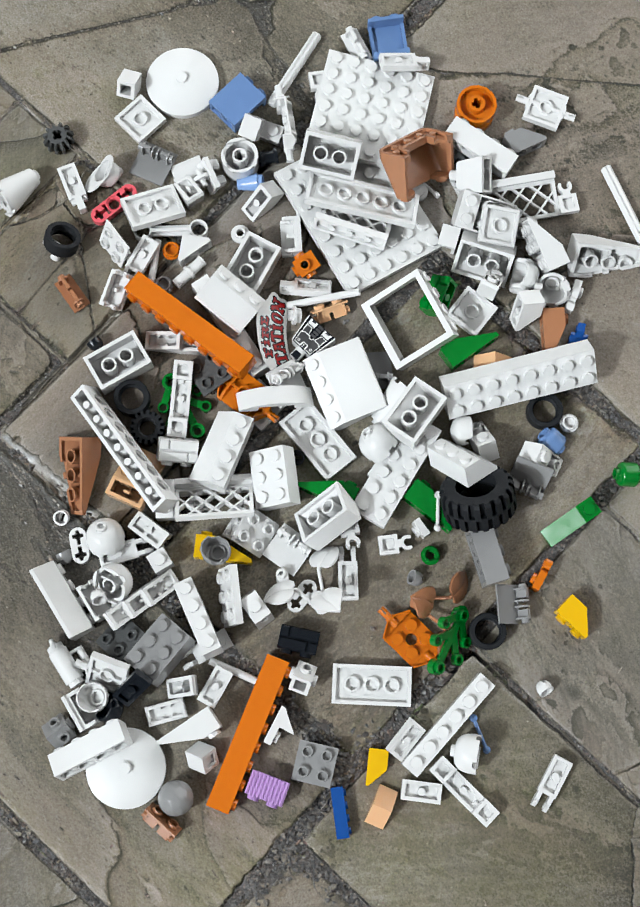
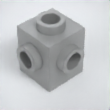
M62 713L41 726L46 739L55 749L62 747L77 736L73 729L76 727L70 717L65 718Z

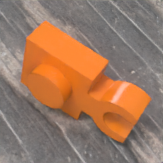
M548 558L544 560L540 570L532 574L529 583H531L529 589L534 592L539 591L548 571L554 563Z

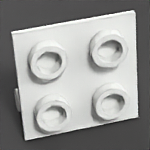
M107 219L99 241L101 246L111 255L113 262L122 268L124 262L128 261L132 253L129 251V246Z
M294 358L265 373L270 386L297 385L306 387L300 374L303 372L304 364L302 362H295Z
M284 523L278 529L277 534L262 555L280 568H285L294 577L313 548L303 543L300 533Z

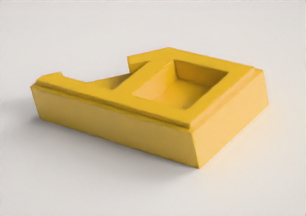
M369 748L366 786H369L387 771L389 755L387 750Z

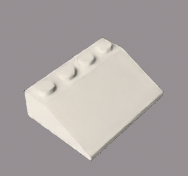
M359 337L320 351L302 361L330 430H342L388 407Z

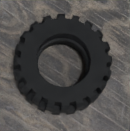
M497 466V470L469 488L447 476L439 490L444 518L454 528L461 529L463 532L472 531L473 533H478V531L487 532L489 529L499 528L501 524H505L509 518L511 519L517 509L512 476L506 470L500 469Z

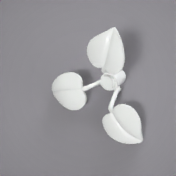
M337 546L325 547L311 555L309 563L312 567H317L321 591L312 593L311 599L298 588H294V581L285 580L276 583L268 590L264 597V603L272 605L285 604L294 597V592H297L316 610L317 614H325L327 612L340 613L343 598L342 590L337 587H330L324 590L321 575L322 567L329 568L336 563L340 553Z

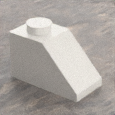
M274 180L260 183L241 209L252 222H255L271 210L285 193Z
M539 289L518 291L509 317L515 331L521 330L541 316L543 308L546 306V300Z

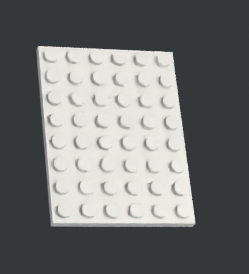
M298 160L274 172L276 181L294 210L298 211L302 223L344 291L359 288L360 292L444 248L437 244L439 234L420 205H418L414 229L392 224L384 251L313 229L312 226L316 213L312 205L304 204L306 194L299 180H306L307 190L311 171L298 168L300 161ZM357 162L354 180L392 188L384 168ZM329 209L321 211L323 214L332 215ZM347 214L339 216L342 220H350ZM369 219L372 224L379 222L377 220ZM365 220L357 222L358 225L368 226ZM382 225L375 228L377 231L386 232Z

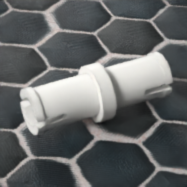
M198 255L188 266L183 267V271L172 280V283L180 290L191 278H195V274L206 265V262Z

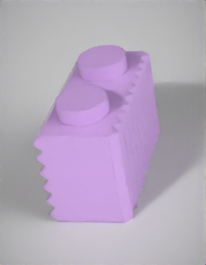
M253 769L244 793L248 794V799L256 802L259 799L267 801V806L277 809L278 806L282 807L291 783Z

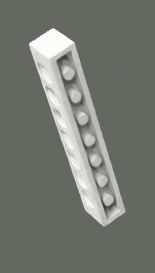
M82 384L70 397L152 512L167 513L178 501L177 497L96 387Z

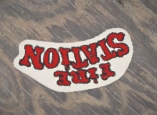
M275 292L269 295L266 302L259 309L256 318L259 349L263 361L270 370L292 359L287 344V318L289 310L287 308V301L281 299Z

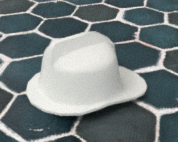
M107 155L89 176L85 185L87 192H93L99 186L112 187L119 180L123 169L113 162L112 155Z

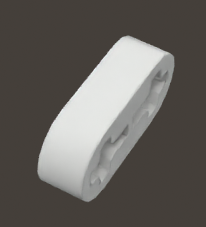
M76 527L69 533L72 557L76 563L84 565L90 561L91 551L87 546L86 531ZM76 532L83 535L80 538L81 544H78V540L74 539V536L77 535ZM81 547L82 551L87 553V556H84L82 561L80 558H77V555L80 554L79 548Z
M308 579L301 582L297 587L304 592L305 588L303 586L305 584L307 586L312 584V593L317 591L315 582ZM294 592L295 594L292 599L296 601L299 597L302 596L299 595L297 592ZM307 592L305 595L311 599L312 593ZM303 597L299 602L300 608L295 607L293 609L291 607V600L287 602L288 609L293 613L302 611L308 604Z

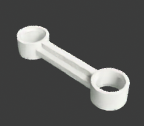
M196 219L190 225L148 227L150 231L147 235L150 238L182 236V234L207 237L208 226L205 221ZM196 225H202L206 229L201 235H195L192 230ZM134 231L135 238L140 241L141 237L137 235V231Z

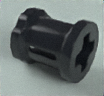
M276 148L266 152L258 151L261 168L267 164H279Z

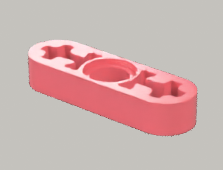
M131 184L122 186L95 207L91 212L93 222L99 226L105 225L107 219L110 221L122 212L121 204L116 209H111L109 205L112 201L120 203L119 196L121 198L129 196L126 195V191H132V195L138 194L135 186ZM97 214H103L104 218H97Z

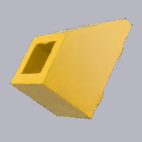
M571 594L554 611L556 614L555 618L562 625L566 624L571 629L569 632L575 638L586 639L588 637L587 607Z

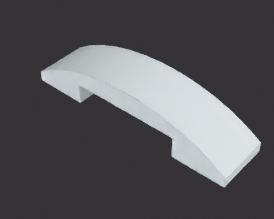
M174 359L167 436L186 438L194 361Z
M266 386L236 393L239 412L258 411L261 407L294 405L295 408L314 406L311 388L305 386Z
M443 755L429 769L486 828L500 814Z

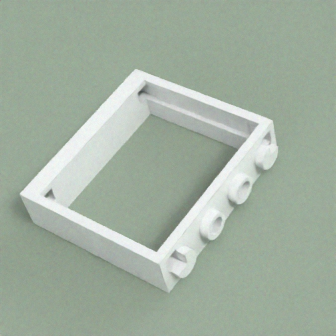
M420 269L409 273L361 305L396 370L403 371L459 336L457 324L454 320H450L448 308L444 303L441 304L439 292L435 287L432 288L429 282L431 280L430 276ZM417 279L446 333L404 359L375 305Z

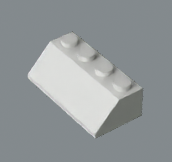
M218 411L188 480L225 494L253 430L254 418L236 411Z
M50 561L29 570L69 639L76 641L96 629L93 625L96 622L91 613L87 614L83 608L86 605L80 596L77 597L74 593L76 587L70 579L67 581L64 576L66 570L61 563L57 564L55 561Z

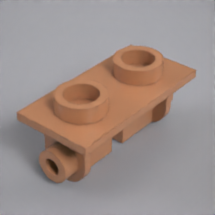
M70 274L58 276V282L54 285L74 313L90 304Z
M154 802L141 814L142 820L151 828L158 824L160 827L156 832L165 841L168 840L170 843L182 830L178 822L165 814L159 805H156Z

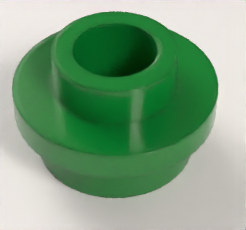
M427 546L421 552V560L427 565H434L440 559V552L434 546ZM427 553H433L434 558L428 559Z

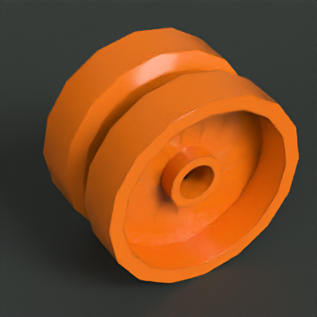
M472 85L463 89L456 102L454 118L456 116L464 118L473 127L480 128L483 131L487 130L492 124L497 108L493 92L487 87Z

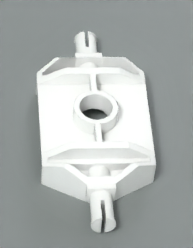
M276 85L274 88L277 115L282 116L285 130L284 134H282L283 151L286 154L287 163H293V151L297 149L295 148L297 132L292 102L287 100L290 97L289 95L284 96L282 85Z

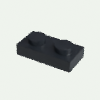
M137 668L114 691L112 696L129 707L151 685L153 679Z

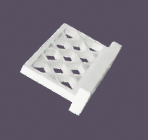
M554 170L492 180V193H481L483 195L494 194L499 200L511 203L503 196L507 191H512L517 196L511 204H514L518 197L527 202V205L520 213V217L522 215L525 217L520 219L537 217V220L560 216ZM550 184L551 193L547 197L539 190L543 185ZM525 188H530L535 192L530 200L521 194ZM536 194L546 199L541 207L532 202ZM548 201L554 205L555 212L548 213L542 208ZM529 204L538 210L535 216H529L524 212Z
M318 207L312 226L313 229L384 251L392 224L388 223L387 226L385 222L381 221L372 224L368 218L360 216L354 218L351 214L336 213L334 210H330L332 215L321 213L325 208ZM347 214L350 220H342L339 216ZM365 220L368 226L358 225L357 222ZM382 225L386 232L377 231L375 228Z
M251 473L234 474L225 494L229 495L225 498L219 496V494L223 493L189 481V478L175 479V496L178 499L175 503L176 522L254 516V491ZM246 492H249V493H248L246 496H244V497H242L241 495L238 494V493H246ZM204 495H210L205 500L199 497ZM189 496H191V497H190L189 499H187L186 501H184V500H182V499L180 498V497H189ZM233 497L240 500L235 505L229 502ZM214 498L220 501L215 507L210 504ZM194 500L200 502L197 507L194 508L190 505ZM246 504L250 507V510H240L239 507ZM224 505L230 508L228 511L223 512L219 510ZM205 506L210 509L207 513L200 512ZM184 508H187L191 511L188 514L180 515V512Z

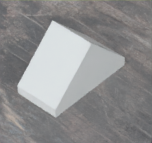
M190 175L173 184L188 209L204 200L203 191Z
M182 234L178 256L180 266H185L198 255L212 247L211 240L208 237Z
M197 675L166 679L168 699L199 695Z

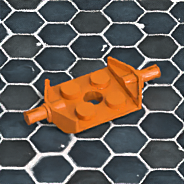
M247 373L242 380L237 376L235 378L232 377L218 387L217 398L219 401L224 402L238 413L254 418V422L267 417L273 423H276L280 418L271 411V407H261L258 411L239 412L236 393L242 390L265 387Z
M384 606L381 607L378 612L387 622L382 639L413 669L428 664L432 658L437 659L438 649L429 642L430 636L434 633L410 609L393 615ZM408 634L416 636L417 640L414 645L407 644L405 639Z

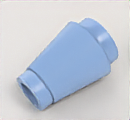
M255 173L245 178L237 179L238 190L255 191L260 183H264L263 174L258 175V173Z

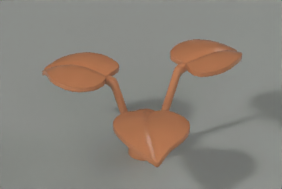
M465 570L458 571L452 577L449 585L450 595L436 596L435 588L432 586L424 587L410 596V607L416 610L419 618L425 619L428 617L438 624V619L430 614L434 607V600L452 599L453 603L458 604L464 599L468 589V578ZM449 627L448 629H443V631H441L440 633L451 629V627ZM445 641L442 642L441 646L437 647L438 654L440 653Z

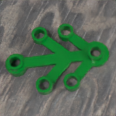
M173 373L166 374L162 379L165 391L162 401L158 404V411L161 414H167L170 410L168 403L171 398L172 386L168 385L170 380H173ZM192 384V394L196 397L201 396V391L199 393L194 392V389L198 388L197 385ZM190 399V406L199 408L204 413L211 411L212 405L209 401ZM204 404L210 405L207 410L203 409ZM162 405L167 406V409L165 411L160 410V407ZM189 409L188 422L191 426L190 434L195 439H201L205 435V427L201 423H197ZM196 429L201 430L199 435H196L194 432Z
M459 605L454 607L451 615L438 619V627L441 629H448L451 623L453 625L447 631L430 636L429 642L432 646L439 647L445 641L437 659L432 658L427 664V671L430 674L440 675L445 671L444 660L450 647L452 654L451 663L457 666L463 664L464 657L462 654H459L457 632L459 630V646L468 649L471 646V639L466 634V621L469 618L466 606Z

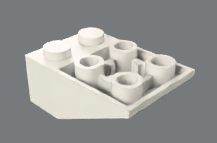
M463 189L459 191L450 225L461 228V231L466 230L478 234L483 204L516 209L517 205Z
M530 217L519 224V235L522 239L524 238L527 244L526 251L529 256H532L534 265L539 269L540 276L570 262L563 244Z

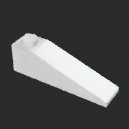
M571 234L567 248V256L570 260L567 264L569 277L589 278L594 274H608L609 271L617 269L626 270L640 267V246L587 234Z

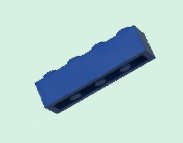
M343 786L330 787L337 839L350 838L349 835L352 834L351 827H348L350 818L349 814H346L348 803L344 800L346 789Z

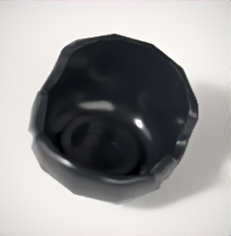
M109 692L107 706L100 713H96L98 721L107 722L111 719L121 718L124 704L112 696L114 692Z

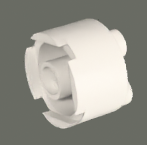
M239 137L229 140L222 149L221 160L223 170L231 180L237 181V179L257 173L259 157L255 144Z

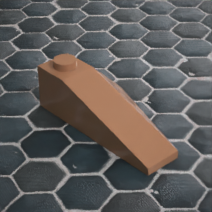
M59 437L60 461L64 462L66 472L63 473V477L68 481L67 497L71 514L86 515L101 458L102 444L99 437Z

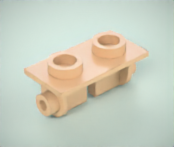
M340 299L331 301V304L324 305V303L315 305L313 307L314 310H311L310 313L315 314L316 316L313 319L322 324L331 320L329 313L333 312L336 319L347 315L350 312V308L344 304L348 300Z

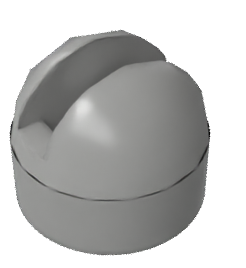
M70 549L55 555L59 563L63 565L70 563L73 558Z
M413 569L407 576V583L412 586H419L423 583L422 579L424 576L421 572Z

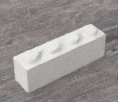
M456 116L445 131L453 133V148L467 157L492 156V173L501 179L506 178L519 157L513 149L504 147L497 139L490 138L483 130L473 127L464 118Z
M189 577L173 584L204 658L208 660L223 653V647L193 579Z
M117 718L107 721L106 725L100 728L90 730L83 737L73 739L66 746L54 749L53 753L47 756L54 777L64 781L131 746L133 743L126 723Z

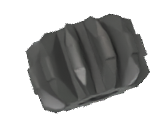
M59 122L58 126L52 123L51 129L46 127L47 133L43 134L45 139L43 143L48 147L49 152L54 151L58 155L60 151L65 154V149L71 150L72 146L70 144H74L75 140L73 138L74 133L68 125L63 126Z

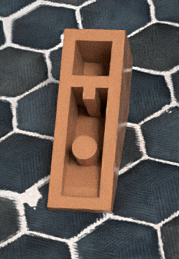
M564 307L543 308L542 314L539 317L542 350L557 347L565 326L568 324V313H565Z

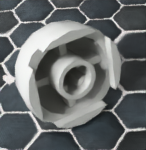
M375 423L362 431L359 439L360 451L367 459L378 463L390 456L391 453L389 451L392 446L396 447L398 439L383 424Z
M111 518L97 519L87 529V546L92 554L98 557L108 554L113 556L124 547L126 542L125 532L122 526Z
M109 563L103 565L94 573L93 586L105 591L107 596L106 602L117 603L131 592L133 578L130 571L122 564Z
M464 734L457 739L456 744L451 745L450 756L454 757V764L460 771L476 775L482 735Z

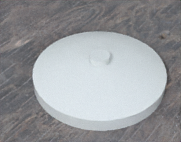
M177 48L161 54L151 64L146 77V88L152 104L160 112L169 117L187 119L196 117L210 108L209 100L219 91V77L214 64L206 55L189 48Z
M127 727L133 743L131 746L86 769V777L91 791L101 802L116 809H133L146 804L159 792L166 777L167 765L162 747L157 744V740L153 736L137 728Z

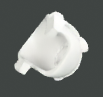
M548 272L542 275L533 290H540L546 300V306H549V308L558 307L571 296L570 283L566 280L565 276L556 272Z

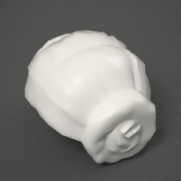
M515 259L509 285V291L513 294H517L518 291L531 290L534 288L535 283H538L540 272L532 259Z

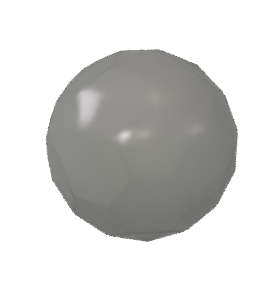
M182 780L168 781L161 787L158 793L159 807L169 816L178 817L184 815L193 804V791Z

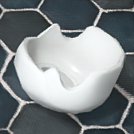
M470 416L458 417L452 421L450 434L457 445H468L469 442H466V440L471 439L473 436V423Z
M86 683L77 691L76 702L78 707L85 712H99L107 706L109 693L106 687L100 683Z

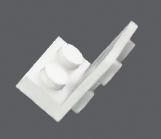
M243 504L239 509L250 510V507ZM254 508V516L232 518L222 536L260 558L278 530L279 525Z

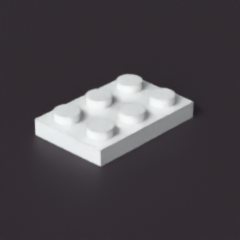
M173 184L120 198V204L133 232L186 216V211Z
M229 564L219 569L216 575L217 583L220 584L219 602L222 604L221 622L224 623V628L244 623L237 564Z

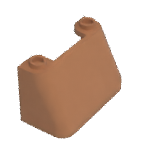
M420 128L379 150L381 162L394 193L402 202H409L415 197L413 188L430 179H434L437 182H445L449 179L450 170H454L453 133L433 128Z

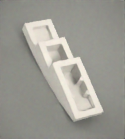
M146 331L144 347L146 351L201 354L197 350L198 347L196 345H189L179 333L176 335L172 331Z
M170 568L106 611L103 616L112 630H117L130 619L135 618L175 590L173 584L178 583L179 580Z

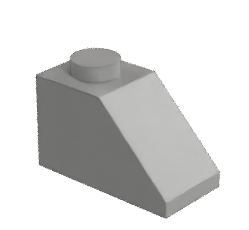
M524 128L507 131L504 134L502 144L506 148L513 149L519 157H522L544 147L547 138L545 135Z

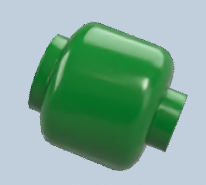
M620 462L613 469V479L616 480L619 486L636 487L640 483V466L637 463Z

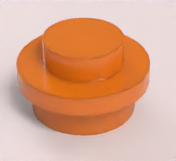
M176 242L166 243L162 249L164 257L168 260H176L179 256L180 246Z

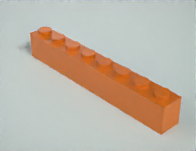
M138 271L124 287L127 293L126 297L134 304L136 302L139 303L142 310L149 314L151 312L154 314L155 319L161 324L166 323L174 334H181L184 341L189 345H196L198 347L197 350L204 356L208 354L212 357V361L219 367L223 365L232 377L235 378L237 376L242 380L257 363L253 354Z
M267 654L206 806L229 814L230 810L235 811L239 801L236 799L238 791H243L246 780H243L246 772L250 773L254 761H251L253 753L257 754L262 744L259 742L261 734H266L269 726L266 723L269 715L273 716L277 706L274 704L276 696L280 698L284 686L281 685L284 678L288 679L292 669L289 667V662Z

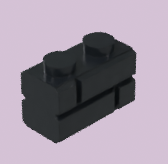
M282 624L277 648L281 649V653L292 655V651L299 652L300 657L311 659V656H316L320 632Z

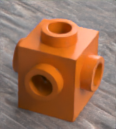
M312 250L305 254L303 251L294 256L295 260L292 262L294 265L292 270L296 276L307 277V279L316 275V270L322 266ZM304 262H308L307 268H303Z

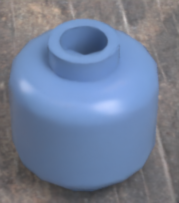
M547 427L538 434L537 442L545 445L554 454L559 455L565 450L566 438L556 428Z

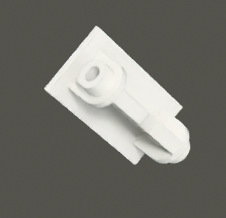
M347 27L345 29L346 33L340 35L349 53L361 57V59H373L357 28Z

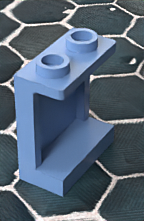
M391 14L385 17L374 16L368 19L367 31L372 60L374 62H379L378 57L380 53H410V48L407 46L403 14Z
M241 72L209 100L210 109L234 133L240 129V123L245 113L251 114L260 105H266L265 92L261 88L257 89L253 85V81Z

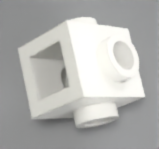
M299 660L297 667L292 666L289 678L292 680L288 689L307 696L310 686L315 687L318 676L315 673L318 667Z

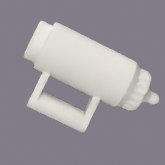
M49 639L50 647L47 649L49 658L66 686L73 689L85 681L82 672L85 670L74 667L75 660L72 654L77 652L80 659L88 663L90 658L83 646L80 645L69 652L61 641L55 642L53 639Z

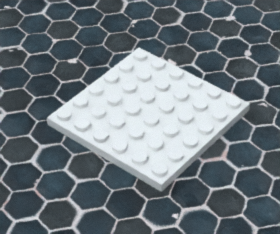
M329 49L309 128L362 140L358 162L384 168L379 150L423 128L435 77L415 71H381L380 64L377 61L374 62L366 58L361 59L358 56Z

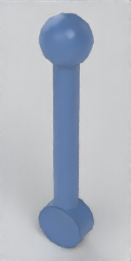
M475 714L470 715L469 720L474 723L478 735H482L477 723V716ZM482 735L483 752L489 754L491 748L487 746Z

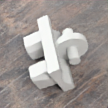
M208 156L203 157L202 161L197 165V176L194 178L195 183H201L202 187H207L209 194L213 195L218 189L224 187L227 181L225 176H216L215 171L219 169L217 159L209 160Z

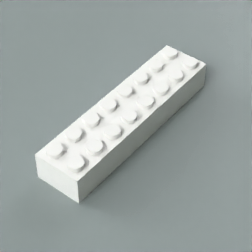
M587 339L439 376L441 392L447 397L444 409L449 420L598 383L595 352Z

